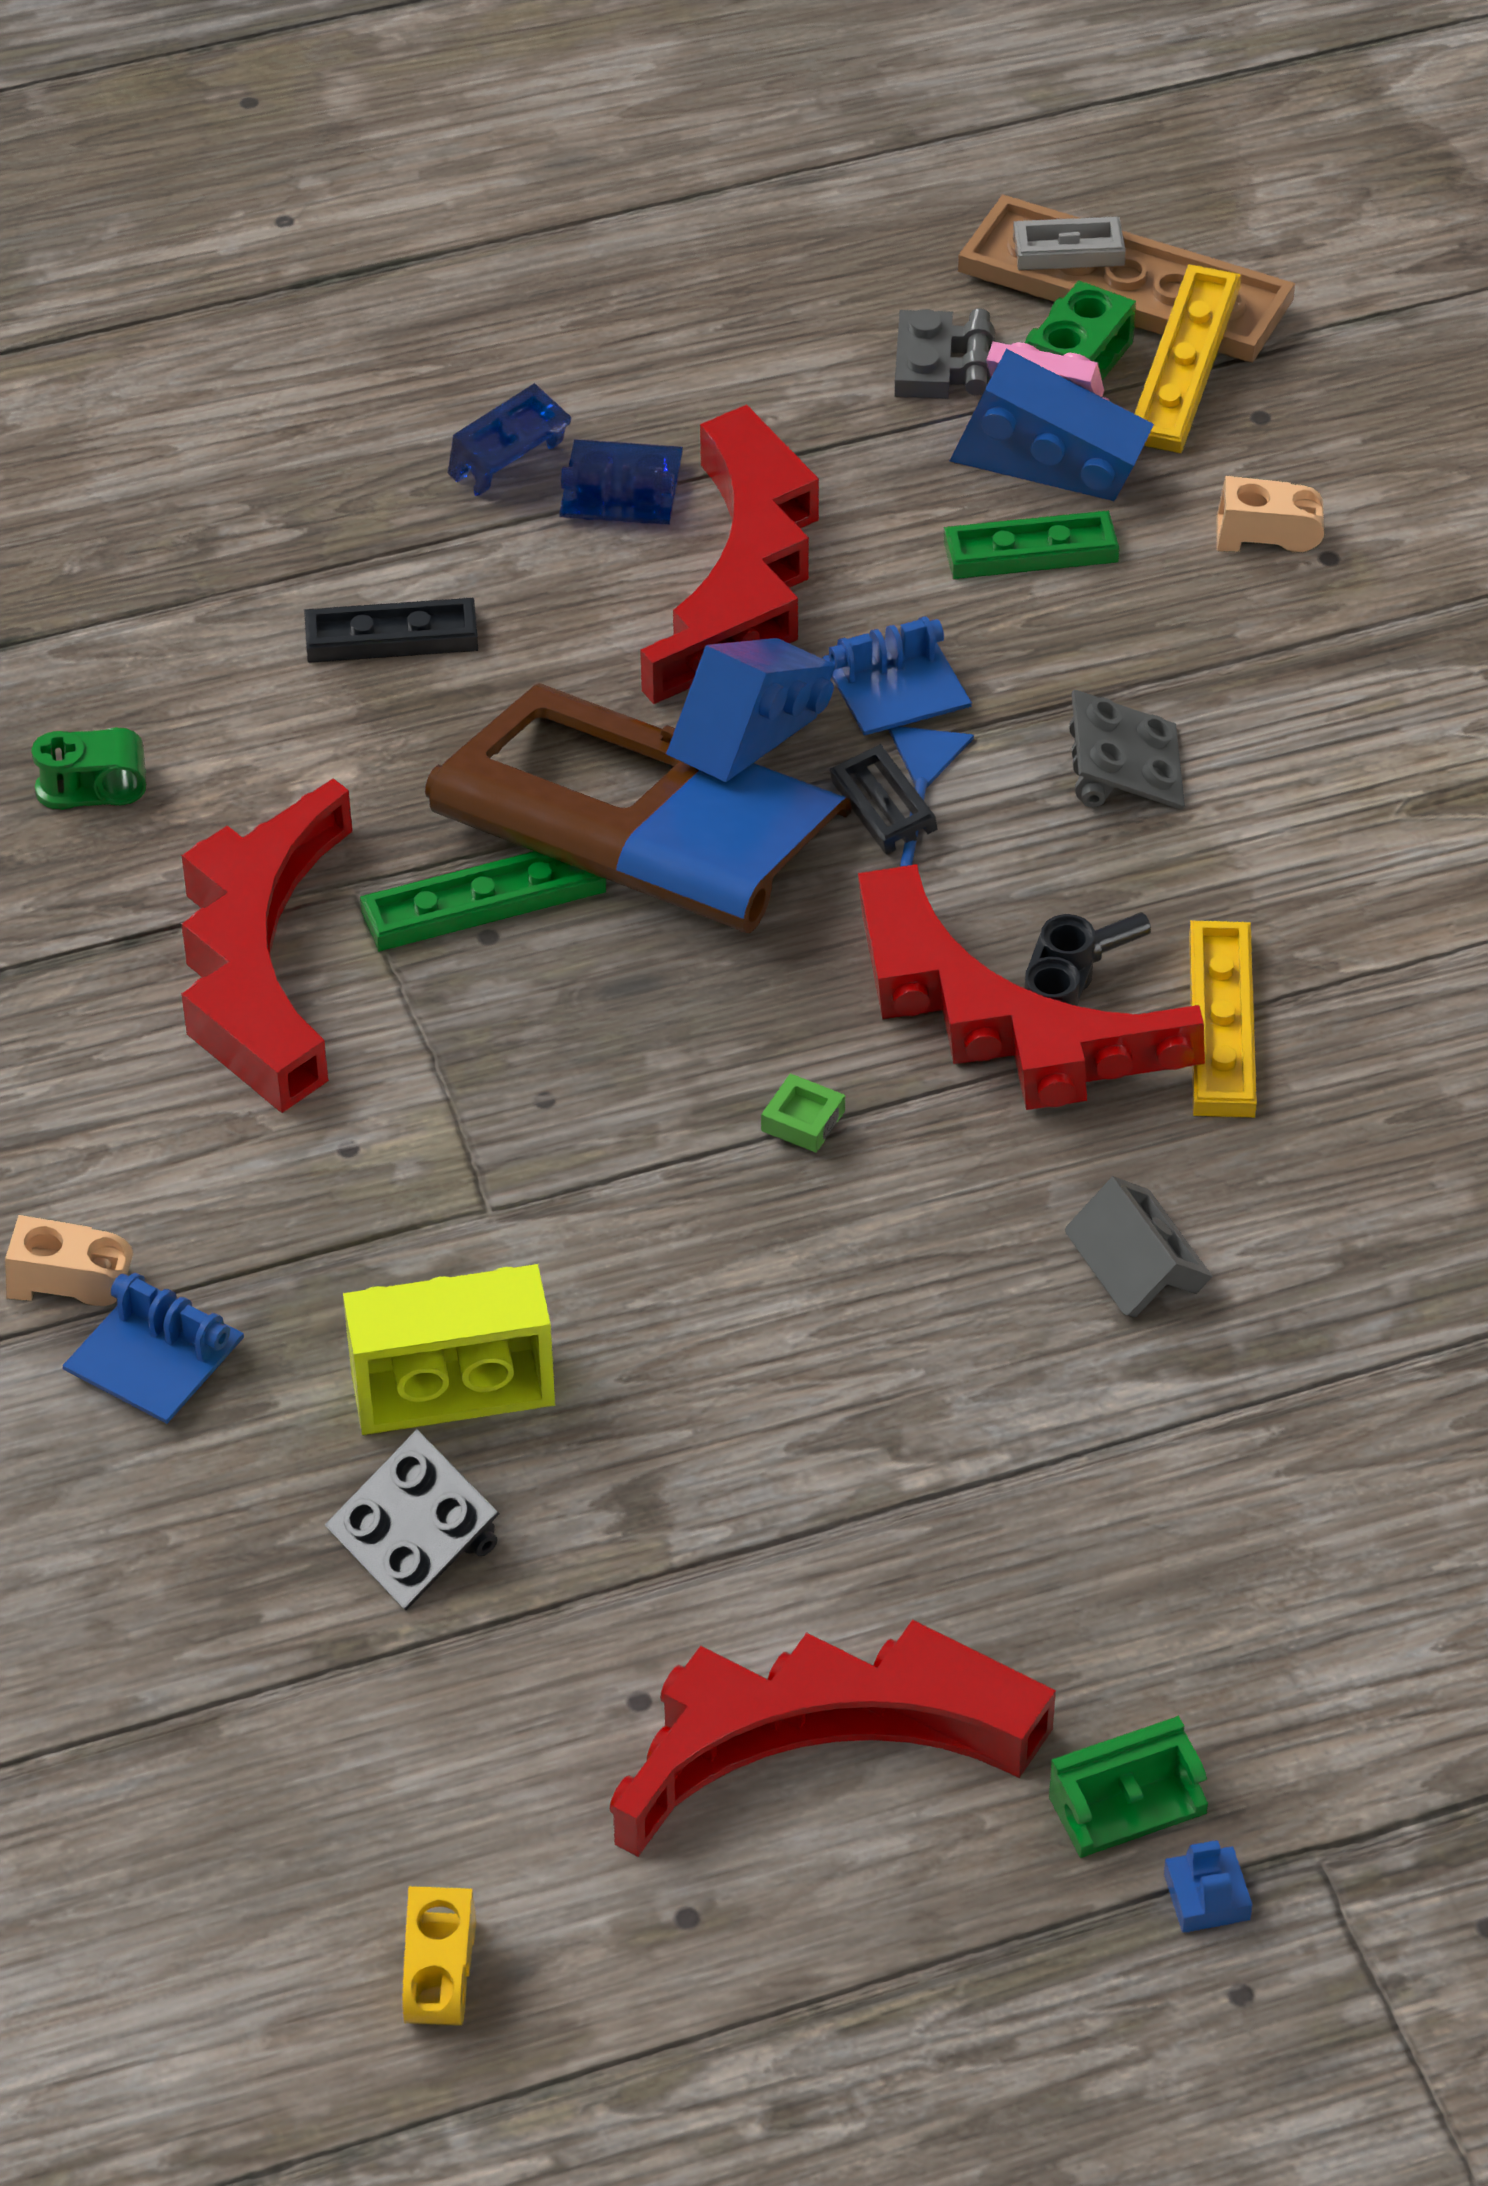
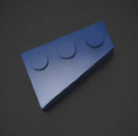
M1006 348L949 461L1115 501L1133 469L1154 424Z
M778 638L706 645L666 754L724 782L729 781L816 719L817 715L827 707L832 697L834 684L830 680L836 665Z

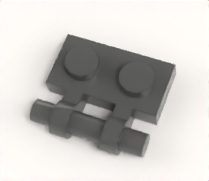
M929 309L899 310L894 397L949 399V384L965 385L966 391L971 395L983 394L987 383L991 379L986 360L992 343L995 342V328L990 322L989 312L985 309H975L970 313L969 321L964 326H953V312L933 311ZM951 353H966L962 358L951 357Z

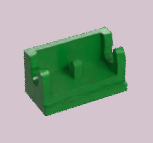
M1179 1716L1052 1759L1049 1799L1080 1858L1207 1814L1208 1802L1201 1786L1198 1784L1207 1780L1206 1772L1184 1731L1185 1726Z

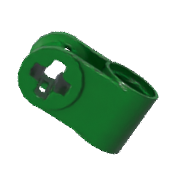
M115 727L96 731H53L38 737L32 745V759L34 764L39 767V777L35 783V794L37 800L46 807L63 810L78 806L108 804L122 806L139 800L146 791L144 745L141 737L132 730ZM56 748L61 749L62 760H56ZM57 780H63L64 792L62 793L58 791Z

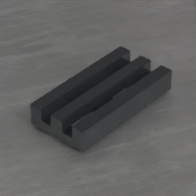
M881 744L830 768L832 783L843 797L850 799L852 810L886 855L896 850L895 842L903 839L906 843L916 841V831L924 829L927 835L938 830L935 815ZM876 765L912 813L911 816L907 818L903 816L888 793L867 768L868 766ZM854 773L892 824L891 826L887 827L849 775Z

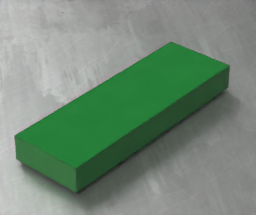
M1109 511L944 527V546L953 579L1119 562V545Z

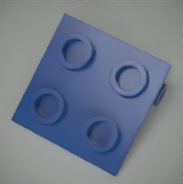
M926 616L920 617L916 621L901 624L900 633L895 625H889L885 630V640L879 629L871 630L870 634L867 633L848 639L846 637L840 638L836 646L829 647V655L822 656V659L836 665L832 679L864 736L972 706L969 697L937 644L944 640L943 628L938 619L930 621Z
M122 1273L115 1279L111 1287V1296L117 1299V1306L62 1365L63 1370L168 1424L244 1338V1333L225 1324L222 1316L216 1313L208 1315L194 1308L189 1299L185 1297L177 1299L175 1292L169 1289L160 1291L147 1284L145 1277L138 1273H133L130 1276Z

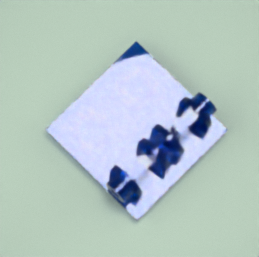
M574 439L569 467H562L561 489H564L559 517L670 525L683 447Z

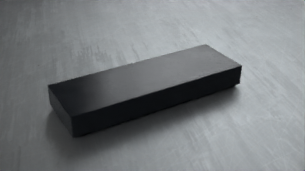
M474 598L304 609L308 663L478 651Z

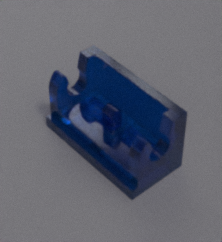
M534 383L453 434L448 474L458 483L466 478L470 470L475 478L474 494L480 496L490 489L494 473L544 441H546L548 449H553L561 444L564 439L565 428L571 424L572 417Z

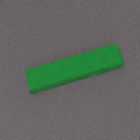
M533 851L360 896L361 912L378 952L605 893L606 879Z

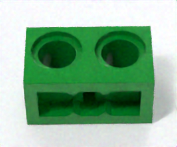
M1078 280L1064 298L1059 297L1054 302L1048 318L1039 329L1033 328L1029 332L1025 343L1047 353L1062 356L1066 353H1076L1085 356L1092 362L1098 363L1103 381L1133 343L1136 301Z

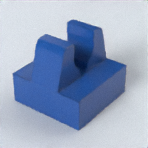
M1218 1840L1190 1845L1186 1855L1165 1859L1164 1877L1182 1933L1251 1920L1252 1902L1233 1846L1221 1848Z

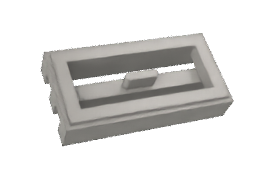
M1120 217L1014 222L1013 239L1018 270L1124 266L1125 246Z

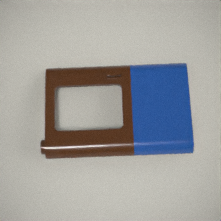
M541 683L531 687L447 759L443 765H436L429 774L425 786V795L429 798L431 811L748 934L755 930L765 914L770 900L773 877L836 814L846 818L851 813L852 805L849 798L755 763L748 766L729 781L724 782L666 754L675 731L674 727L666 725L662 729ZM536 718H547L674 767L632 806L620 808L495 761L491 757L498 754L502 747Z

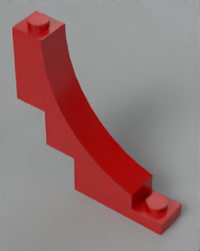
M747 404L700 424L701 467L714 481L724 498L732 519V526L721 557L710 574L688 598L673 609V635L640 650L642 692L653 704L690 689L706 645L778 638L790 644L798 640V597L789 588L809 579V537L800 528L819 521V478Z

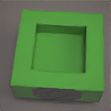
M790 1073L761 1114V1131L817 1153L845 1112V1095Z

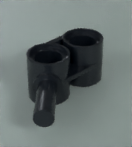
M1143 912L1094 930L1090 922L1077 915L1062 914L1052 917L1041 928V933L1025 973V989L1047 998L1078 1006L1083 990L1092 981L1093 963L1102 959V953L1151 934L1149 919Z

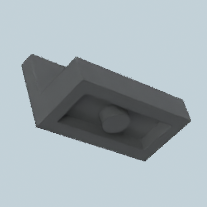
M1114 1176L1108 1180L1065 1228L1067 1236L1122 1313L1130 1317L1138 1316L1167 1284L1197 1294L1213 1277L1152 1192L1147 1188Z

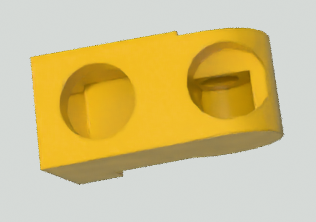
M408 1886L403 1971L404 2023L463 2025L467 1976L470 1977L472 1945H474L476 1929L473 1889ZM434 1907H446L455 1913H433L426 1911Z

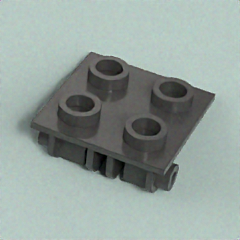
M1074 689L1072 691L1074 717L1070 721L1069 729L1075 739L1071 750L1073 770L1080 776L1075 784L1077 798L1087 807H1098L1105 802V799L1114 788H1118L1182 810L1185 807L1176 723L1167 721L1157 715H1149L1114 703L1107 698L1096 697Z

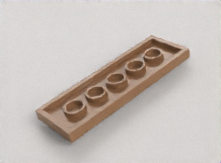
M1003 194L958 256V272L1054 302L1059 297L1064 298L1078 280L1136 301L1134 327L1163 335L1188 264L1241 274V287L1218 352L1252 363L1294 300L1295 283L1125 231H1122L1125 246L1124 266L1018 270L1013 239L1014 222L1076 219L1079 217Z

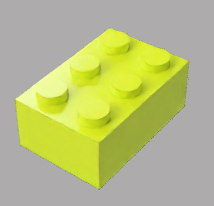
M538 1264L521 1267H502L488 1272L455 1277H436L428 1281L388 1287L376 1286L362 1291L343 1293L351 1375L362 1435L555 1406L551 1323Z

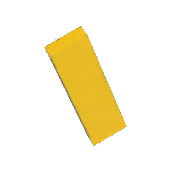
M1188 264L1135 411V415L1154 424L1144 446L1182 453L1241 287V274Z
M1190 920L1191 1006H1200L1204 1022L1205 1064L1192 1066L1193 1116L1255 1118L1257 1097L1251 922Z

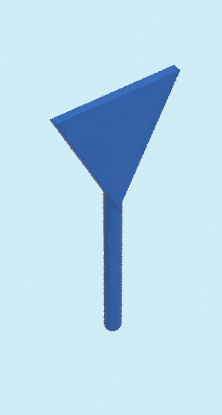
M901 726L888 729L912 778L915 790L923 800L926 788L974 739L972 734ZM917 840L908 843L904 842L900 867L913 864Z

